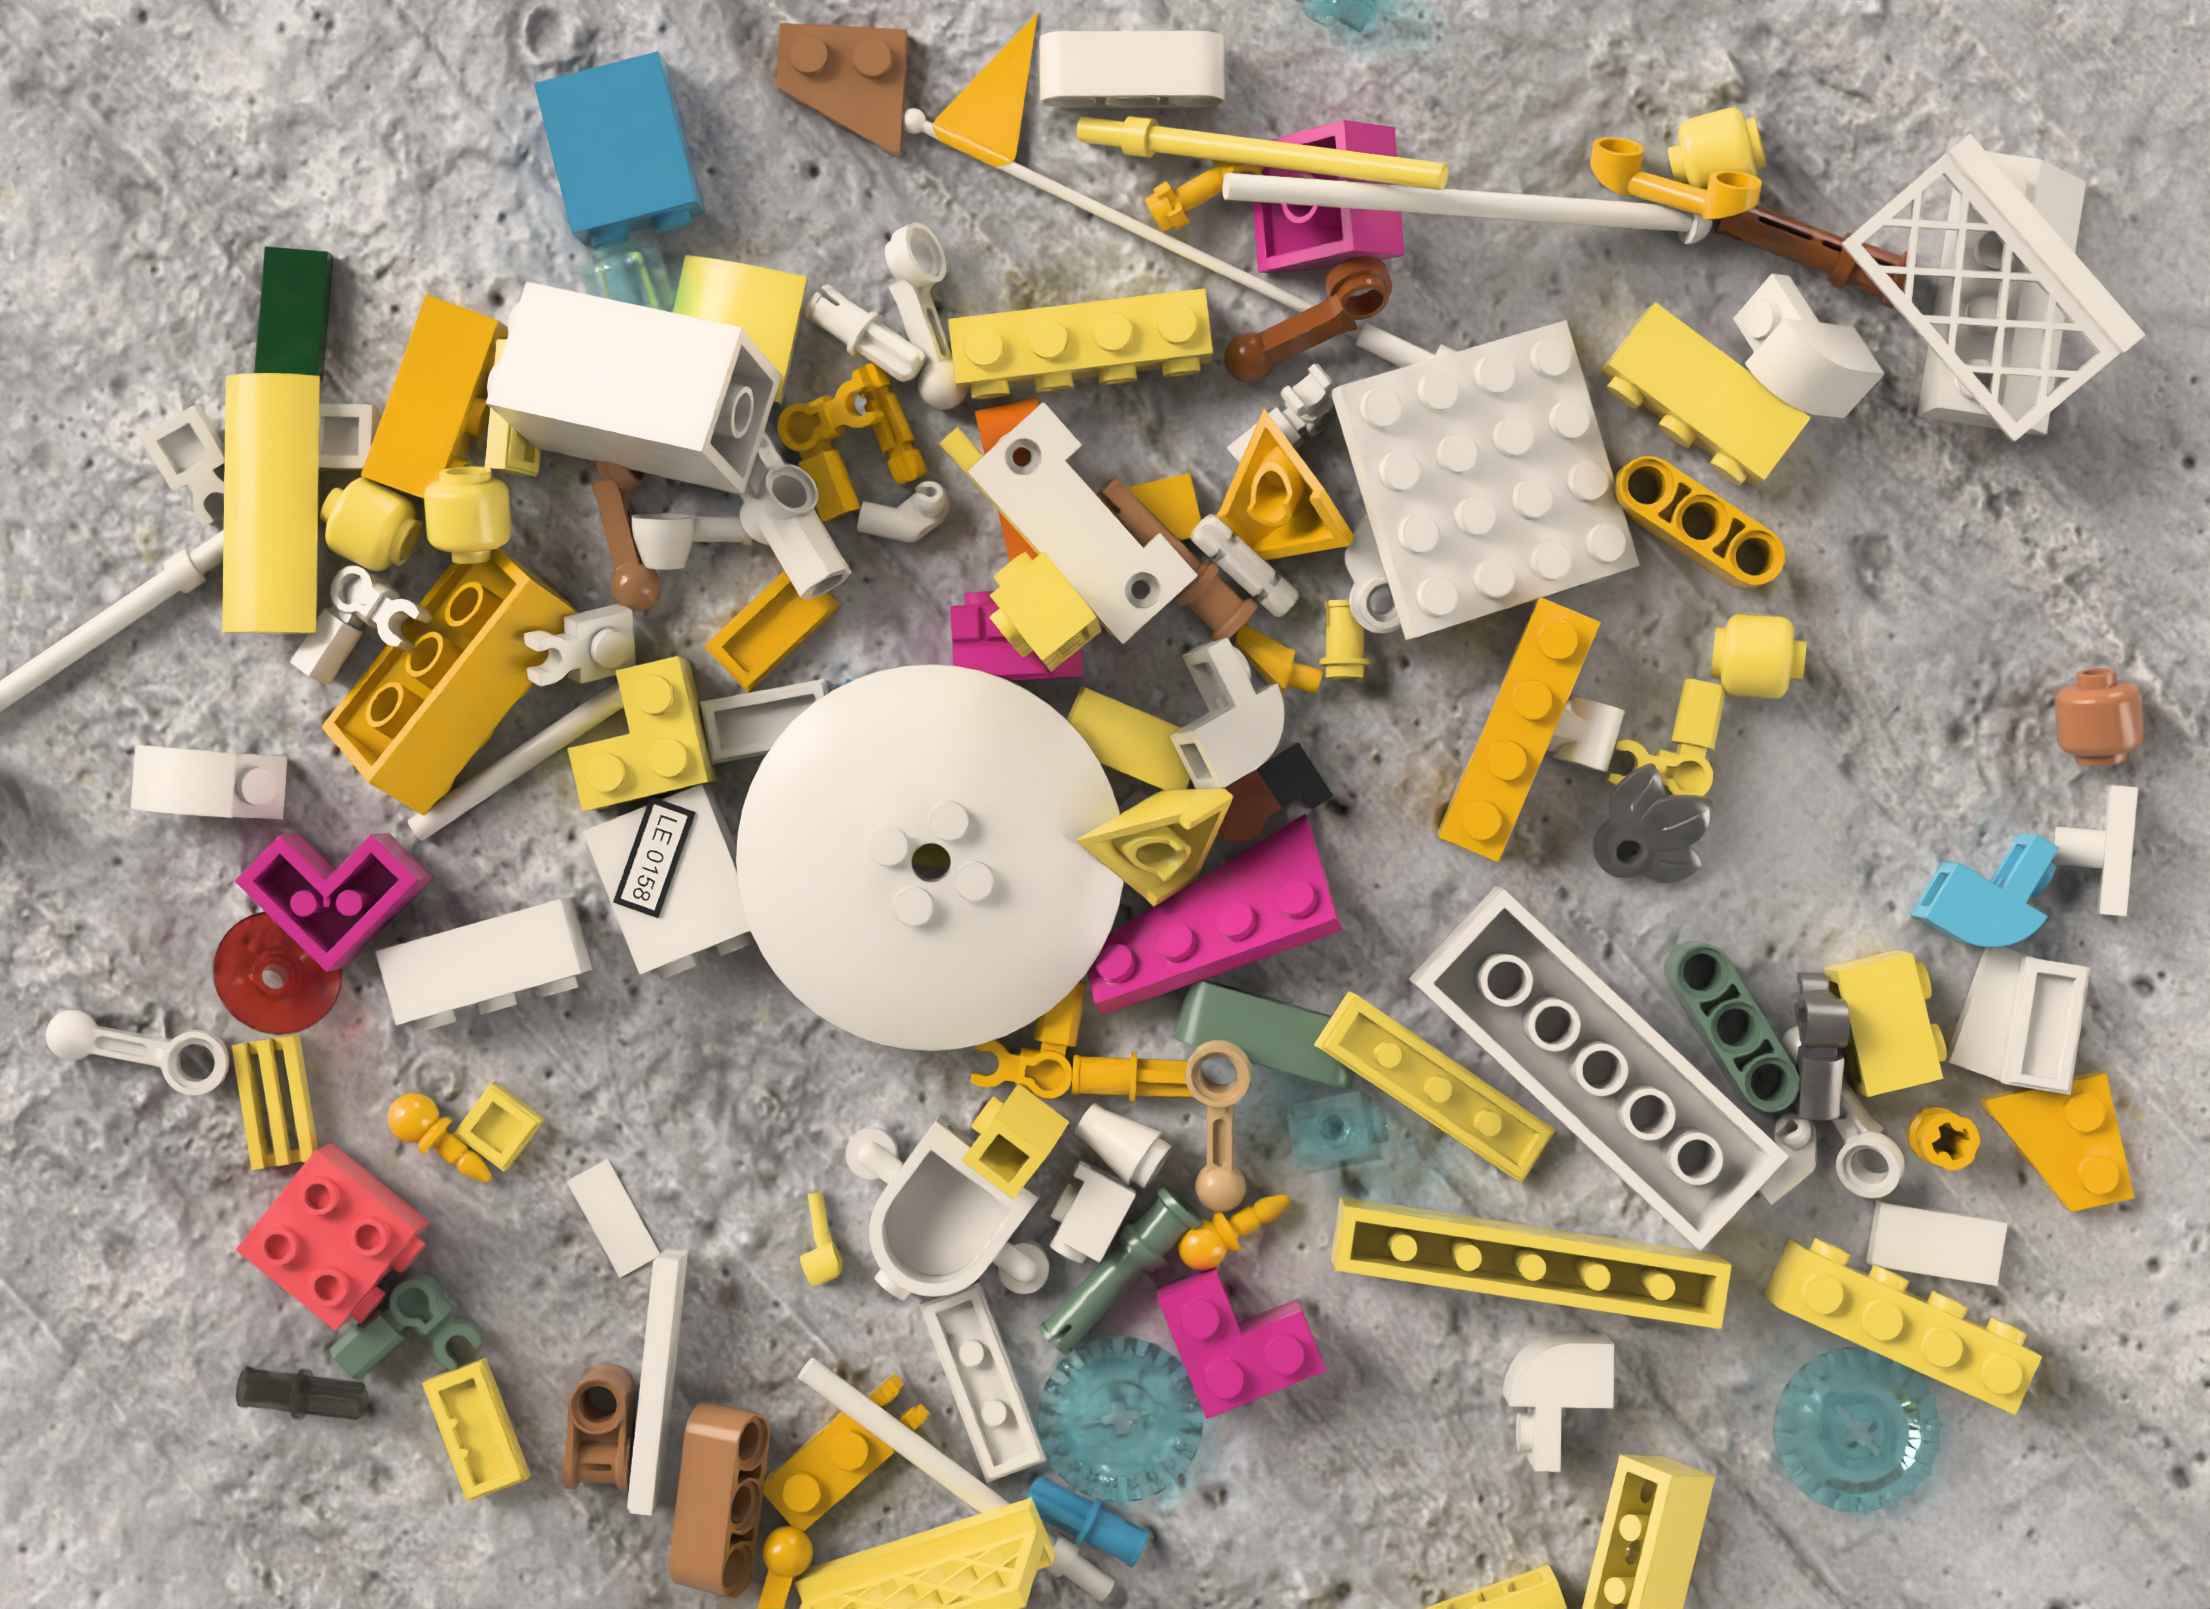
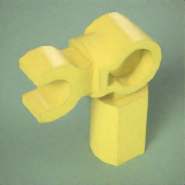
M1684 678L1671 739L1672 742L1678 743L1676 752L1658 749L1655 756L1649 755L1644 746L1628 739L1616 741L1614 749L1625 751L1633 757L1634 767L1632 771L1649 763L1654 764L1661 776L1665 795L1704 796L1710 790L1713 783V770L1705 757L1707 749L1714 750L1726 695L1723 685ZM1607 773L1605 781L1612 786H1616L1627 775Z

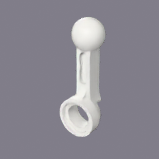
M913 222L895 231L891 241L886 245V262L893 277L897 280V282L889 285L888 288L897 303L910 343L923 351L925 355V362L920 369L918 378L920 396L929 406L939 410H948L958 406L964 400L968 389L957 388L953 358L930 294L932 286L942 281L945 277L946 259L942 246L934 233L924 224Z
M67 1010L57 1014L50 1021L46 1030L47 1045L59 1058L70 1061L79 1060L91 1053L161 1067L167 1083L176 1091L186 1095H201L213 1090L222 1083L229 1070L230 1058L225 1044L216 1035L203 1030L187 1031L170 1040L99 1026L90 1015L79 1010ZM200 1044L211 1051L214 1057V1069L209 1077L195 1079L184 1072L181 1067L180 1058L186 1046Z
M1795 1026L1784 1034L1780 1043L1794 1066L1797 1067L1798 1046H1801L1799 1027ZM1843 1076L1839 1117L1831 1119L1845 1142L1836 1159L1837 1174L1845 1187L1856 1195L1865 1198L1884 1197L1895 1189L1903 1176L1905 1169L1903 1154L1892 1139L1881 1134L1884 1128L1869 1115ZM1872 1149L1879 1152L1886 1159L1889 1171L1885 1173L1868 1171L1859 1162L1857 1151Z

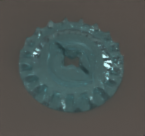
M1132 1335L1126 1337L1104 1336L1088 1344H1081L1075 1351L1059 1362L1046 1381L1039 1402L1038 1431L1044 1453L1050 1464L1070 1486L1083 1494L1103 1501L1133 1502L1154 1496L1167 1489L1187 1470L1196 1455L1202 1437L1203 1410L1185 1367L1176 1356L1161 1348L1156 1342L1144 1341ZM1116 1401H1123L1127 1411L1137 1410L1138 1413H1148L1139 1415L1138 1419L1130 1421L1129 1432L1125 1434H1118L1114 1424L1104 1425V1422L1092 1424L1094 1421L1102 1420L1103 1416L1111 1414L1112 1403Z
M1844 1347L1828 1351L1803 1365L1791 1377L1780 1395L1773 1422V1436L1777 1456L1789 1479L1815 1503L1827 1506L1839 1513L1847 1511L1867 1515L1870 1511L1881 1508L1892 1509L1895 1502L1905 1496L1914 1495L1916 1486L1923 1478L1931 1476V1464L1935 1455L1941 1452L1939 1447V1429L1942 1427V1423L1938 1417L1935 1405L1936 1399L1924 1383L1923 1378L1916 1371L1865 1347ZM1837 1404L1851 1418L1855 1417L1860 1422H1865L1871 1417L1874 1423L1869 1426L1867 1431L1872 1437L1871 1442L1880 1453L1879 1456L1876 1457L1866 1445L1862 1446L1857 1441H1852L1847 1446L1845 1445L1844 1440L1850 1432L1845 1426L1846 1421L1835 1409Z

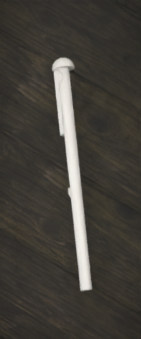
M1226 173L1223 181V197L1225 200L1633 229L1678 231L1679 238L1683 244H1694L1701 241L1708 235L1713 224V220H1705L1700 215L1661 204L1456 189L1435 190L1401 185Z

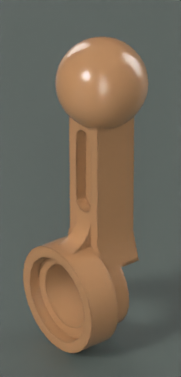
M595 460L602 480L591 483L598 503L615 569L610 582L611 594L618 605L632 609V612L645 611L652 607L659 599L661 580L655 569H648L642 563L632 533V515L634 513L629 497L635 488L645 484L646 473L631 470L628 467L606 461L605 463Z

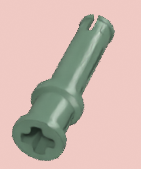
M1163 1184L1157 1190L1159 1198L1136 1223H1126L1120 1229V1235L1118 1236L1120 1244L1045 1322L1038 1326L1042 1335L1050 1343L1066 1325H1070L1057 1338L1058 1343L1055 1345V1348L1062 1354L1069 1355L1073 1351L1072 1348L1123 1294L1132 1287L1147 1269L1151 1272L1162 1269L1168 1263L1166 1254L1189 1229L1197 1230L1204 1224L1198 1212L1170 1186Z

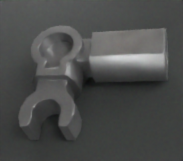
M1797 972V982L1800 986L1801 996L1798 997V1002L1794 1003V1011L1801 1046H1798L1796 1067L1800 1078V1086L1793 1105L1799 1117L1809 1120H1831L1839 1117L1844 1057L1839 1047H1846L1849 1039L1850 1021L1848 1005L1845 999H1839L1838 996L1829 991L1827 976L1824 972Z

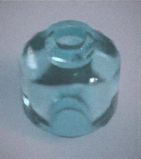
M635 237L590 250L593 260L587 262L581 270V277L587 295L666 311L671 307L673 293L662 255L656 248L642 246L640 237Z

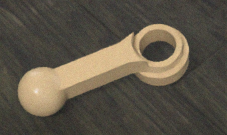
M1213 1040L1200 1045L1192 1053L1185 1071V1080L1190 1093L1199 1102L1207 1105V1165L1202 1168L1196 1178L1195 1190L1199 1201L1206 1208L1215 1212H1226L1234 1209L1241 1203L1246 1192L1244 1175L1235 1166V1103L1241 1100L1247 1092L1251 1081L1252 1068L1245 1052L1237 1045L1224 1040ZM1211 1057L1226 1058L1234 1064L1237 1070V1078L1228 1084L1213 1083L1205 1076L1202 1064Z

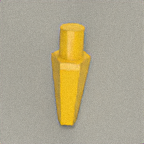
M1243 625L1235 633L1234 647L1244 655L1250 665L1269 685L1278 684L1282 696L1286 686L1317 694L1323 674L1322 669L1294 662L1296 650L1287 648L1246 625Z

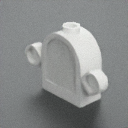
M939 1115L904 1163L898 1159V1145L895 1138L889 1131L881 1127L869 1126L859 1130L847 1145L846 1161L854 1174L867 1180L880 1178L888 1184L875 1204L869 1225L871 1250L880 1267L875 1280L886 1291L903 1301L906 1300L910 1293L932 1297L945 1296L959 1292L974 1283L992 1262L998 1266L1000 1279L1009 1290L1018 1294H1030L1037 1291L1045 1284L1049 1275L1050 1260L1047 1252L1040 1244L1034 1241L1018 1240L1010 1243L1008 1239L1038 1201L1041 1190L1028 1181L1017 1196L1011 1199L961 1161L975 1141L941 1115Z

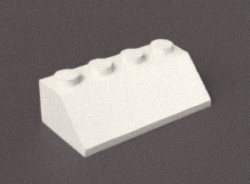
M1986 151L2075 253L2086 182L2041 159ZM1954 187L1948 222H1958L1960 194ZM1969 206L1967 223H1984ZM1946 230L1940 269H1953L1957 235L1955 230ZM1966 231L1963 270L2001 272L2003 244L1993 232ZM2012 255L2011 272L2028 273ZM1939 277L1933 316H1949L1952 288L1951 277ZM1962 278L1958 317L1996 319L2000 280ZM2010 281L2006 320L2044 322L2047 294L2036 282ZM2056 306L2054 322L2064 323L2065 315ZM1932 323L1933 328L1946 341L1948 324ZM1957 326L1955 353L1966 365L1992 366L1995 327ZM2005 328L2002 367L2039 369L2043 330ZM2053 330L2050 370H2057L2063 331ZM1928 346L1917 416L2000 429ZM1973 373L1989 391L1991 374ZM2001 374L1998 402L2014 421H2017L2036 405L2039 376ZM2049 377L2047 395L2054 390L2055 377ZM2050 413L2026 433L2046 435Z

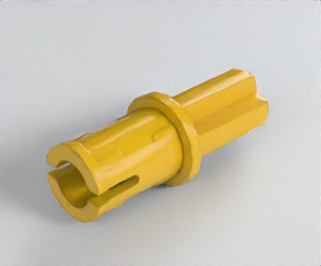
M1131 1052V1058L1087 1057L1074 1054L1072 1095L1129 1096L1130 1103H1135L1136 1096L1192 1099L1194 1097L1190 1093L1185 1080V1071L1189 1060L1137 1058V1052Z

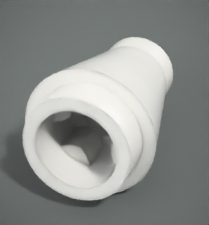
M1093 1103L1087 1110L1074 1132V1135L1085 1141L1127 1186L1134 1182L1143 1189H1146L1154 1180L1173 1146L1161 1139L1163 1132L1105 1110L1096 1103Z

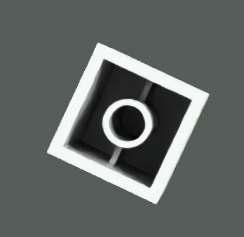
M526 282L520 303L513 307L509 315V336L500 362L492 368L488 378V398L486 404L535 448L591 461L598 460L605 463L608 461L628 467L631 470L744 495L782 375L742 327Z

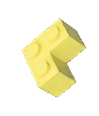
M681 656L616 670L630 734L567 748L582 811H597L647 799L650 796L656 797L690 789L700 784L718 782L715 765L711 764L703 716L690 659Z

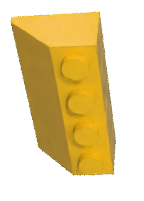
M502 547L490 550L491 560L474 564L452 562L419 603L432 616L429 624L414 619L411 616L402 624L401 632L403 637L414 645L411 652L387 644L321 726L368 783L423 816L428 813L438 799L447 794L453 785L455 777L475 752L490 740L494 728L514 703L529 691L533 682L528 680L527 668L540 666L547 660L548 649L537 652L525 646L524 633L537 630L547 631L555 635L564 633L563 617L579 613L555 589Z

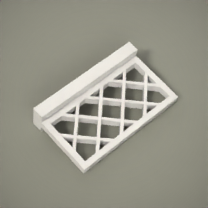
M1971 134L1961 139L1938 161L1840 244L2012 442L2020 438L2120 353H2125L2145 336L2138 325ZM1941 175L1960 194L1958 222L1920 220L1922 191ZM1912 201L1910 220L1891 219ZM1969 206L1984 223H1967ZM1881 227L1909 228L1906 267L1879 265L1861 244ZM1919 229L1957 231L1953 269L1915 267ZM1966 231L1993 232L2003 244L2001 272L1963 270ZM2012 255L2028 273L2011 272ZM1887 274L1905 275L1904 292L1899 289ZM1914 275L1952 278L1949 316L1922 315L1913 305ZM1962 278L2000 280L1996 319L1958 317ZM2010 281L2036 282L2047 294L2044 322L2006 320ZM2056 306L2071 323L2054 322ZM1930 323L1948 324L1946 341ZM1958 325L1995 327L1992 366L1966 365L1955 353ZM2005 328L2043 330L2039 369L2002 367ZM2053 330L2080 332L2097 352L2076 371L2050 370ZM1973 373L1991 374L1989 391ZM2001 374L2039 376L2036 405L2017 421H2014L1998 402ZM2049 377L2067 378L2047 395Z

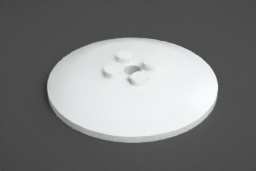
M925 664L878 671L857 678L833 690L812 704L789 725L762 761L749 788L738 830L736 862L743 910L751 933L762 955L777 977L794 996L814 1013L834 1026L857 1037L881 1045L910 1050H950L983 1044L1027 1026L1051 1010L1085 976L1099 955L1111 931L1119 907L1123 879L1118 877L1075 840L1120 816L1119 808L1112 787L1100 762L1083 737L1051 705L1029 690L984 671L960 666ZM924 844H938L945 848L950 856L951 863L949 869L943 876L937 879L923 878L913 868V854Z

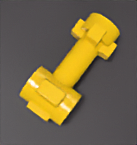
M1212 160L1214 167L1176 189H1173L1168 181L1155 187L1153 189L1155 193L1144 200L1163 233L1173 227L1177 231L1190 223L1186 212L1223 192V181L1226 173L1263 175L1261 171L1265 167Z

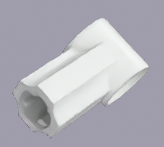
M1569 696L1546 751L1553 753L1552 758L1607 773L1625 711L1600 702Z

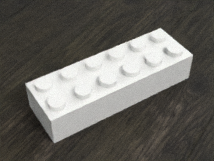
M1495 886L1409 978L1420 991L1699 1251L1705 1247L1789 1157L1787 1153L1503 888Z

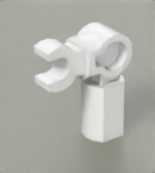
M1313 364L1308 368L1310 374L1292 389L1288 385L1282 389L1280 395L1285 400L1286 410L1281 413L1276 407L1269 413V416L1295 450L1304 444L1301 436L1306 432L1310 436L1317 435L1338 419L1330 391L1335 388V384L1319 364ZM1257 423L1227 447L1238 464L1241 462Z
M347 566L334 576L330 585L332 607L330 609L324 608L316 621V633H308L290 663L309 677L330 685L363 634L364 630L361 629V626L364 622L372 628H378L381 639L388 645L411 652L414 645L402 635L401 628L403 622L411 616L414 619L429 624L432 616L423 606L409 600L400 599V595L391 588L390 583L385 577L358 566Z

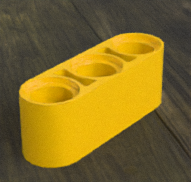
M1642 456L1624 465L1614 475V494L1618 504L1623 508L1625 517L1728 585L1738 589H1750L1772 581L1781 572L1785 563V549L1781 540L1771 530L1665 460L1655 456ZM1643 471L1655 479L1658 486V494L1652 504L1639 503L1631 496L1628 490V481L1633 472ZM1689 506L1703 509L1710 518L1711 529L1704 540H1696L1690 537L1682 526V516ZM1749 541L1756 544L1763 553L1764 565L1756 576L1744 573L1736 562V552L1742 542Z

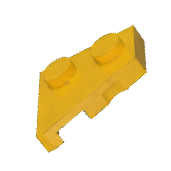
M2097 1071L2073 1077L2070 1095L2021 1088L1979 1098L1983 1110L1999 1124L2015 1144L2014 1148L2027 1164L2033 1167L2043 1178L2045 1186L2064 1209L2074 1212L2134 1198L2106 1073Z

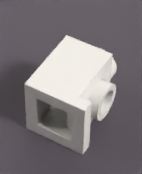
M1080 1157L1074 1168L1073 1176L1082 1180L1078 1188L1067 1183L1050 1215L1051 1218L1060 1223L1049 1246L1059 1254L1075 1262L1083 1264L1088 1256L1100 1263L1136 1196V1186L1133 1184L1127 1186L1120 1177Z

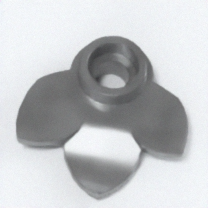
M1649 763L1635 769L1622 779L1610 793V819L1599 827L1593 840V854L1597 863L1606 873L1619 878H1629L1643 874L1658 883H1674L1688 878L1702 867L1699 856L1690 845L1697 842L1708 830L1713 814V801L1708 797L1699 795H1671L1665 797L1662 779L1654 764ZM1634 840L1637 842V847L1632 854L1625 857L1616 855L1617 847L1623 841Z

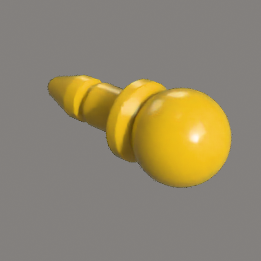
M411 1092L400 1096L393 1102L388 1112V1124L390 1130L398 1139L407 1143H418V1150L423 1155L430 1148H435L436 1153L450 1165H456L457 1170L462 1175L482 1183L491 1181L492 1174L481 1156L474 1150H469L468 1145L453 1133L447 1132V1128L453 1120L449 1117H440L438 1107L430 1097L422 1093Z
M1280 1194L1261 1198L1255 1201L1253 1206H1246L1233 1213L1230 1219H1226L1222 1212H1215L1212 1221L1202 1219L1204 1224L1196 1230L1189 1229L1178 1241L1177 1249L1180 1258L1187 1266L1199 1271L1217 1267L1224 1260L1227 1250L1235 1253L1241 1250L1237 1240L1238 1237H1245L1260 1229L1263 1223L1269 1224L1274 1221L1290 1204V1197L1287 1194Z

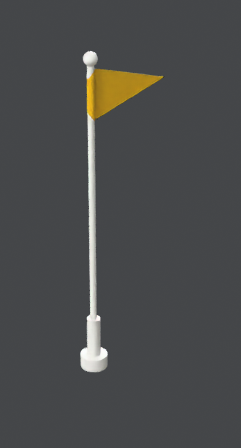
M1038 12L935 119L934 123L927 121L924 113L916 108L908 109L903 113L902 127L910 134H918L920 132L927 134L956 150L996 169L1009 173L1296 311L1303 312L1315 306L1306 300L1014 162L1017 153ZM1367 322L1363 328L1356 325L1357 330L1345 333L1357 339L1355 346L1401 368L1458 352L1441 344L1436 355Z

